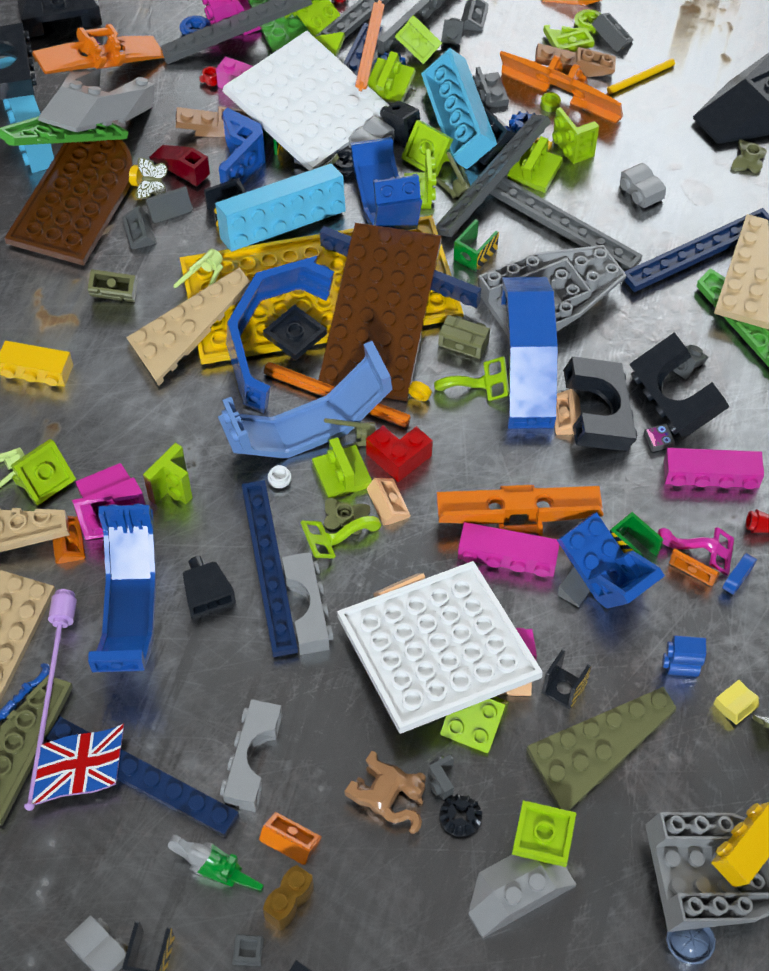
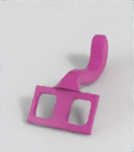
M719 527L715 528L714 538L681 539L675 537L669 529L661 528L658 530L657 534L663 538L662 544L670 548L683 550L707 549L711 553L709 565L725 576L729 575L734 538ZM720 534L728 539L727 549L719 543ZM717 554L725 560L724 569L716 564Z

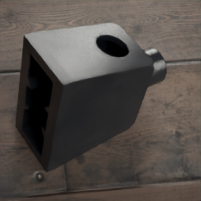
M396 101L390 106L382 107L380 116L384 118L385 123L394 128V140L405 149L416 120H420V111L418 108L402 101Z
M195 556L188 561L191 569L183 572V579L191 618L236 603L233 587L217 562L205 564L201 556Z

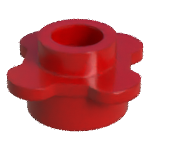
M209 66L204 68L202 71L203 75L199 77L200 82L216 86V67Z

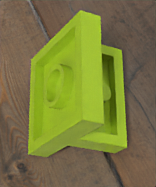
M414 15L394 36L422 64L442 44Z
M390 51L387 60L377 59L369 77L368 86L385 102L392 104L396 101L403 102L416 73L415 68L402 65L398 53Z
M416 120L401 159L425 172L426 149H430L431 157H435V170H432V172L436 173L437 177L443 163L449 161L446 153L449 151L453 138L421 120Z
M540 136L538 142L533 143L521 156L520 160L510 169L507 179L546 193L562 164L563 157L548 152V139Z
M338 437L329 440L327 454L312 458L313 467L327 498L336 499L367 489L372 482L357 446L353 445L343 449Z
M52 439L47 440L10 465L15 472V475L12 476L14 482L26 490L33 503L37 506L76 480Z
M175 442L143 474L148 499L155 505L167 493L173 499L181 500L185 504L193 498L183 447Z
M523 800L512 855L566 867L576 812Z

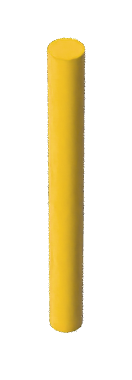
M673 58L668 59L607 87V92L611 95L674 66L675 61Z

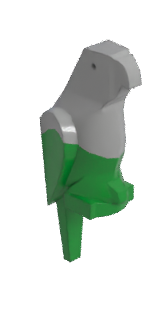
M174 834L168 842V848L185 858L191 865L190 870L195 874L233 887L234 883L262 891L264 887L260 882L240 872L242 867L237 863L238 858L236 855L230 854L229 856L214 844L205 842L203 845L193 843Z

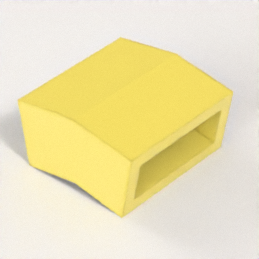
M738 680L717 696L713 705L725 717L737 725L759 707V696Z

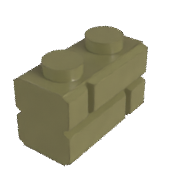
M91 269L88 292L92 297L120 301L124 299L127 302H135L138 281L135 275Z
M448 315L439 332L438 346L481 359L489 342L490 328L482 323L475 324L466 321L461 316L454 317Z

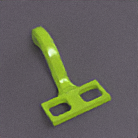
M505 357L483 362L485 374L480 378L448 376L435 381L434 388L437 391H443L453 386L484 388L487 390L488 401L509 396ZM500 361L501 372L490 375L489 365ZM503 382L504 393L493 397L492 386Z
M365 516L348 523L338 532L331 534L325 532L322 522L305 520L300 522L314 557L331 559L336 557L332 546L342 542L360 529L374 532L379 530L382 525L378 517ZM307 525L317 526L321 535L312 534ZM315 544L326 546L329 554L319 553Z

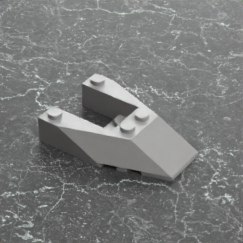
M101 69L72 70L53 93L39 115L38 121L74 132L94 129L96 124L99 123L109 126L112 125L114 120L123 123L153 107L155 84L148 82L146 78L137 77L135 80L108 93L102 91L99 87Z

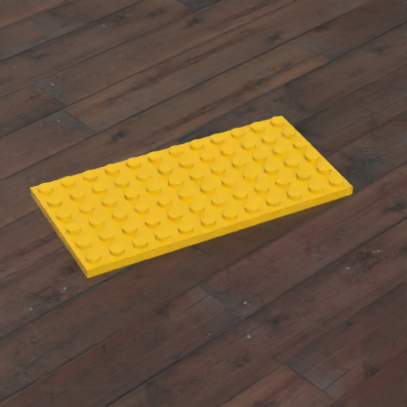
M432 215L419 217L417 229L408 230L438 235ZM354 228L338 232L352 237ZM320 234L250 245L232 252L229 249L218 251L223 257V261L220 263L223 269L219 272L215 282L239 267L251 282L257 272L317 256V264L325 265L334 271L331 292L327 301L303 290L291 291L261 301L241 335L246 357L282 351L263 336V330L293 305H296L327 328V335L315 345L327 343L347 257L320 245ZM441 244L435 270L452 276ZM206 253L180 257L183 276ZM200 267L184 281L188 299L209 286L214 270L208 272ZM431 290L424 325L445 322L448 315L463 317L464 313L460 301L445 297ZM239 301L235 305H231L224 312L225 316L220 321L217 320L210 327L211 331L197 345L201 365L230 360L226 346L227 322Z

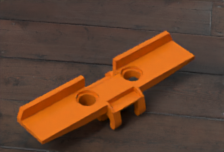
M106 24L105 28L84 30L83 27L77 29V38L80 42L65 43L32 52L34 61L38 62L44 74L87 68L101 69L122 66L123 63L164 58L162 50L153 36L117 37L118 33L112 24ZM107 36L108 39L106 44L99 45L94 37Z
M500 51L499 54L503 64L501 73L544 93L547 92L551 84L573 93L574 96L570 101L571 105L614 124L622 119V104L589 86L587 77L583 75L579 65L574 64L569 74L566 75L561 73L563 70L562 62L560 61L561 57L556 55L552 58L549 67H546L537 62Z
M534 485L500 486V490L437 492L439 523L497 524L499 529L525 534H537V536L542 537V522L584 519L596 512L600 517L604 515L600 486L535 488ZM545 501L550 507L538 508L537 503ZM498 503L501 509L490 510L489 505ZM527 514L528 521L535 522V524L504 525V523L509 522L510 515Z

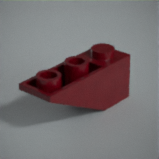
M162 145L149 156L150 160L157 164L164 163L167 166V170L195 186H198L210 175L208 156L192 147Z

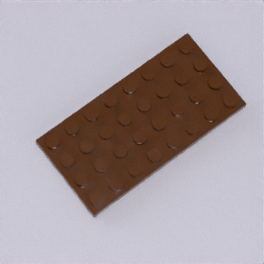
M361 223L354 224L319 381L336 387L364 359V344L373 341L391 376L392 390L384 398L408 401V388L413 378L442 241L441 235Z

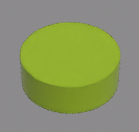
M545 93L541 97L540 106L543 110L555 112L560 107L561 98L556 93Z

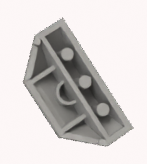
M510 855L478 873L468 915L483 939L576 887L577 884L566 867Z

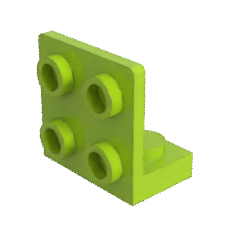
M311 0L312 5L284 17L287 19L292 14L294 17L298 16L311 34L316 36L340 16V13L330 0Z
M561 107L557 108L554 118V131L552 133L555 144L560 146L564 155L573 164L595 156L599 125L596 121L576 127Z
M426 149L425 172L404 173V177L412 176L413 174H418L420 196L422 199L421 209H431L432 200H436L435 187L432 188V186H436V173L432 172V170H435V157H431L430 149Z
M495 696L449 714L445 718L440 734L446 738L488 753L502 715L507 710L509 701Z

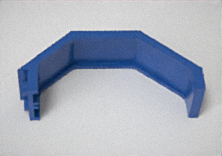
M392 137L350 143L354 172L364 217L368 224L402 230L417 229L422 205L418 174L405 177L398 175Z
M317 256L257 272L227 322L226 346L243 404L263 414L268 407L270 386L251 376L241 335L258 305L263 300L291 291L303 290L327 301L331 292L334 271L325 265L317 264Z
M502 277L501 305H506L507 301L510 345L508 429L554 428L557 406L558 355L554 291L547 277Z
M143 504L99 506L98 515L104 536L106 572L103 627L98 648L96 651H89L88 662L92 672L145 671L154 640L156 560L153 509H150V505Z

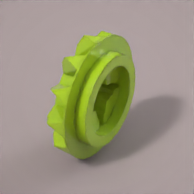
M591 9L578 12L574 18L575 27L587 28L589 32L594 34L597 30L590 23H593L601 13Z

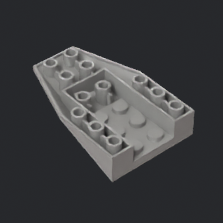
M598 245L536 252L479 275L478 287L481 288L482 300L509 337L507 301L506 305H501L502 277H547L554 291L556 330L558 331L587 312L626 278V274L606 247Z
M660 812L645 824L668 932L751 923L769 916V858L749 884L733 887L711 863L717 855V848L731 838L732 829L740 822H743L745 817L733 813Z

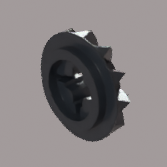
M344 148L336 153L339 159L333 166L341 174L347 173L350 175L351 172L355 173L351 149Z
M457 793L455 796L447 798L441 806L440 822L448 833L459 837L468 836L480 827L482 810L478 801H474L469 795L462 796ZM455 808L460 811L468 809L466 812L467 821L461 817L454 820L456 816Z

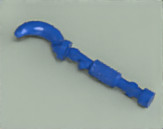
M42 663L40 674L33 681L23 683L19 694L14 695L13 700H9L0 709V722L15 710L17 704L27 693L30 694L33 688L37 687L49 675V664Z

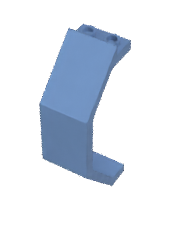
M373 341L364 344V359L329 394L279 415L265 417L239 414L238 411L236 412L232 397L222 400L225 409L221 411L222 415L218 416L233 453L288 459L328 443L330 439L347 435L354 427L325 423L324 419L360 422L392 390L391 376Z

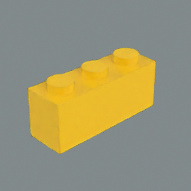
M4 341L0 351V375L6 378H18L28 382H40L50 386L65 387L73 368L71 354L67 351L11 341Z
M769 802L752 805L746 812L747 817L745 820L732 829L731 838L722 843L716 850L717 855L711 863L733 887L749 884L769 858Z

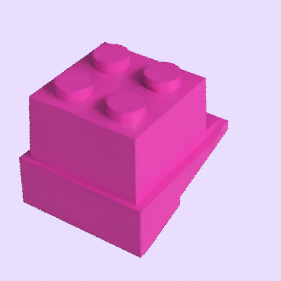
M202 0L203 5H206V8H204L205 15L208 20L211 19V25L251 8L247 0ZM259 26L257 28L249 30L243 33V35H247L249 33L258 31L261 29V27Z
M121 463L75 481L80 499H74L72 503L85 540L104 537L98 515L99 506H108L110 504L119 506L146 505L143 493L135 478H130Z

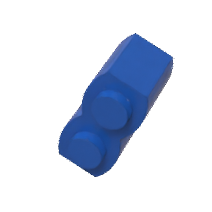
M673 636L672 641L667 642L666 653H663L662 667L667 668V675L698 677L701 666L704 665L706 658V638Z

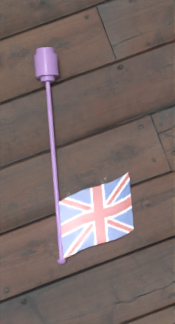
M59 589L55 592V595L52 596L48 621L57 630L28 802L24 804V808L27 811L33 810L37 804L59 797L97 792L115 785L117 781L124 723L108 730L70 735L43 744L62 628L73 624L77 599L75 598V593L67 589Z

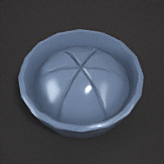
M710 927L673 932L667 931L666 940L668 948L674 957L683 963L691 965L701 964L708 960L715 951L716 940L714 932Z

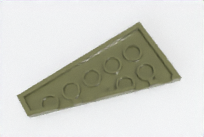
M49 675L26 697V701L16 711L13 710L7 716V720L0 726L1 826L34 765ZM56 677L53 679L43 744L73 688L72 683Z
M661 687L528 745L526 750L557 808L570 811L578 802H581L597 784L599 785L634 749H637L653 731L655 732L675 713L676 706L666 689Z

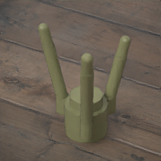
M447 152V157L458 179L453 182V189L438 177H436V182L449 192L453 199L456 197L459 199L471 185L464 167L458 164V169L451 153Z
M324 419L325 423L355 428L356 439L361 441L342 446L343 449L353 445L357 447L366 446V438L376 431L375 422Z

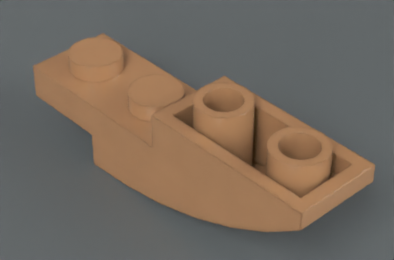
M540 43L536 47L535 62L549 66L554 55L561 57L560 61L563 66L561 73L566 75L569 74L574 64L580 66V70L583 71L585 77L603 76L615 72L616 56L578 47L576 53Z
M219 106L218 112L177 107L176 128L195 130V136L224 137L222 112L227 107ZM230 108V109H232V110H234V111H236V112H238V113H240V114H242V115H244V116H246V117L252 119V118H251L246 112H244L242 109Z

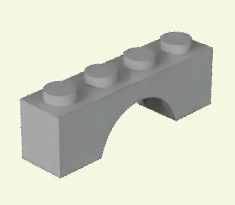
M311 552L282 557L287 590L300 593L310 604L305 615L295 621V633L300 655L330 650L329 640H333L331 625L326 626L325 618H329L327 604L321 603L320 597L324 596L322 581L317 582L316 575H320L318 561H313Z
M251 699L249 708H244L241 720L244 723L242 732H237L235 738L237 750L235 756L231 755L229 758L227 770L230 771L228 780H223L220 791L225 805L252 812L257 811L263 785L261 777L251 770L249 759L252 752L260 744L276 740L283 717L281 705Z

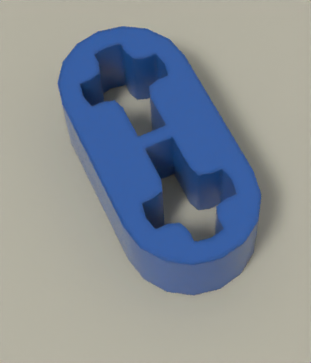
M745 553L725 581L722 589L734 595L753 569L757 559Z

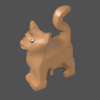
M371 751L366 758V763L368 764L366 771L376 779L371 787L365 785L364 779L360 777L357 778L356 782L351 780L345 790V796L359 805L370 807L374 813L382 815L387 821L398 823L408 819L411 821L409 832L412 834L418 832L421 828L422 820L416 811L405 809L395 813L391 808L400 791H403L411 800L422 806L423 800L421 797L425 790L426 776L423 773L407 774L397 766L379 761L377 753Z

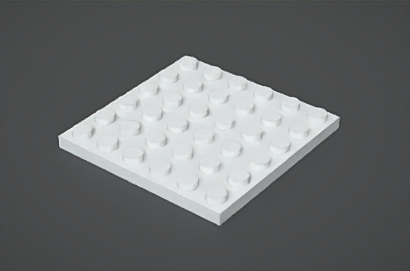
M308 31L226 84L223 88V92L254 121L260 123L269 135L309 171L318 168L332 158L339 150L347 147L349 137L356 130L362 128L368 120L375 116L383 120L384 118L380 116V110L384 106H390L368 85L367 89L358 91L359 88L355 87L357 75Z
M474 561L337 611L342 627L399 734L542 678L543 672Z

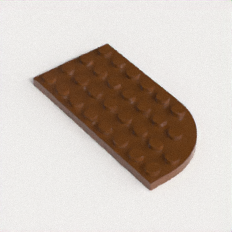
M121 139L63 143L4 238L6 244L84 266L131 185L129 182V171L133 166V161L126 144Z

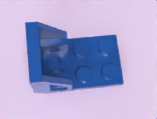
M227 107L222 113L225 140L230 156L219 166L220 184L239 178L242 185H244L265 163L263 130L260 123Z
M597 512L557 539V542L597 602L607 609L629 604L665 576L660 567L633 550L624 553Z

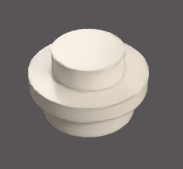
M274 466L268 473V482L275 488H284L291 482V473L285 466Z

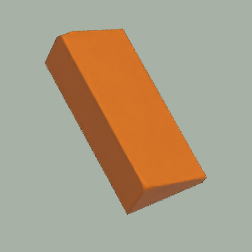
M68 516L70 535L52 539L56 564L85 559L82 531L77 516Z
M674 548L669 561L672 566L709 586L714 585L720 572Z
M275 812L263 825L259 840L300 864L305 865L319 844L321 836Z

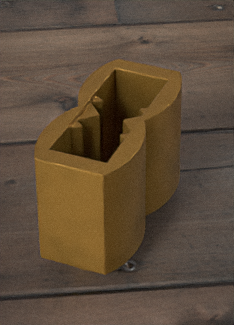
M298 865L291 867L283 876L280 887L272 891L265 900L263 906L265 920L280 931L289 926L295 918L297 908L304 905L313 892V876Z

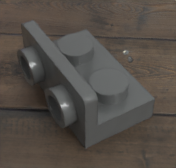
M476 67L473 80L484 107L489 109L509 105V98L499 73L483 74L481 68Z

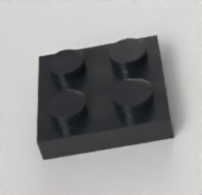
M293 305L263 330L265 338L295 361L327 335V328L296 305Z

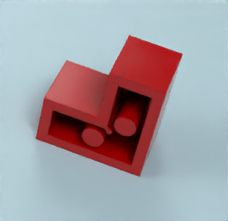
M384 425L366 438V454L397 482H400L432 456L433 440L417 426L401 439H398Z

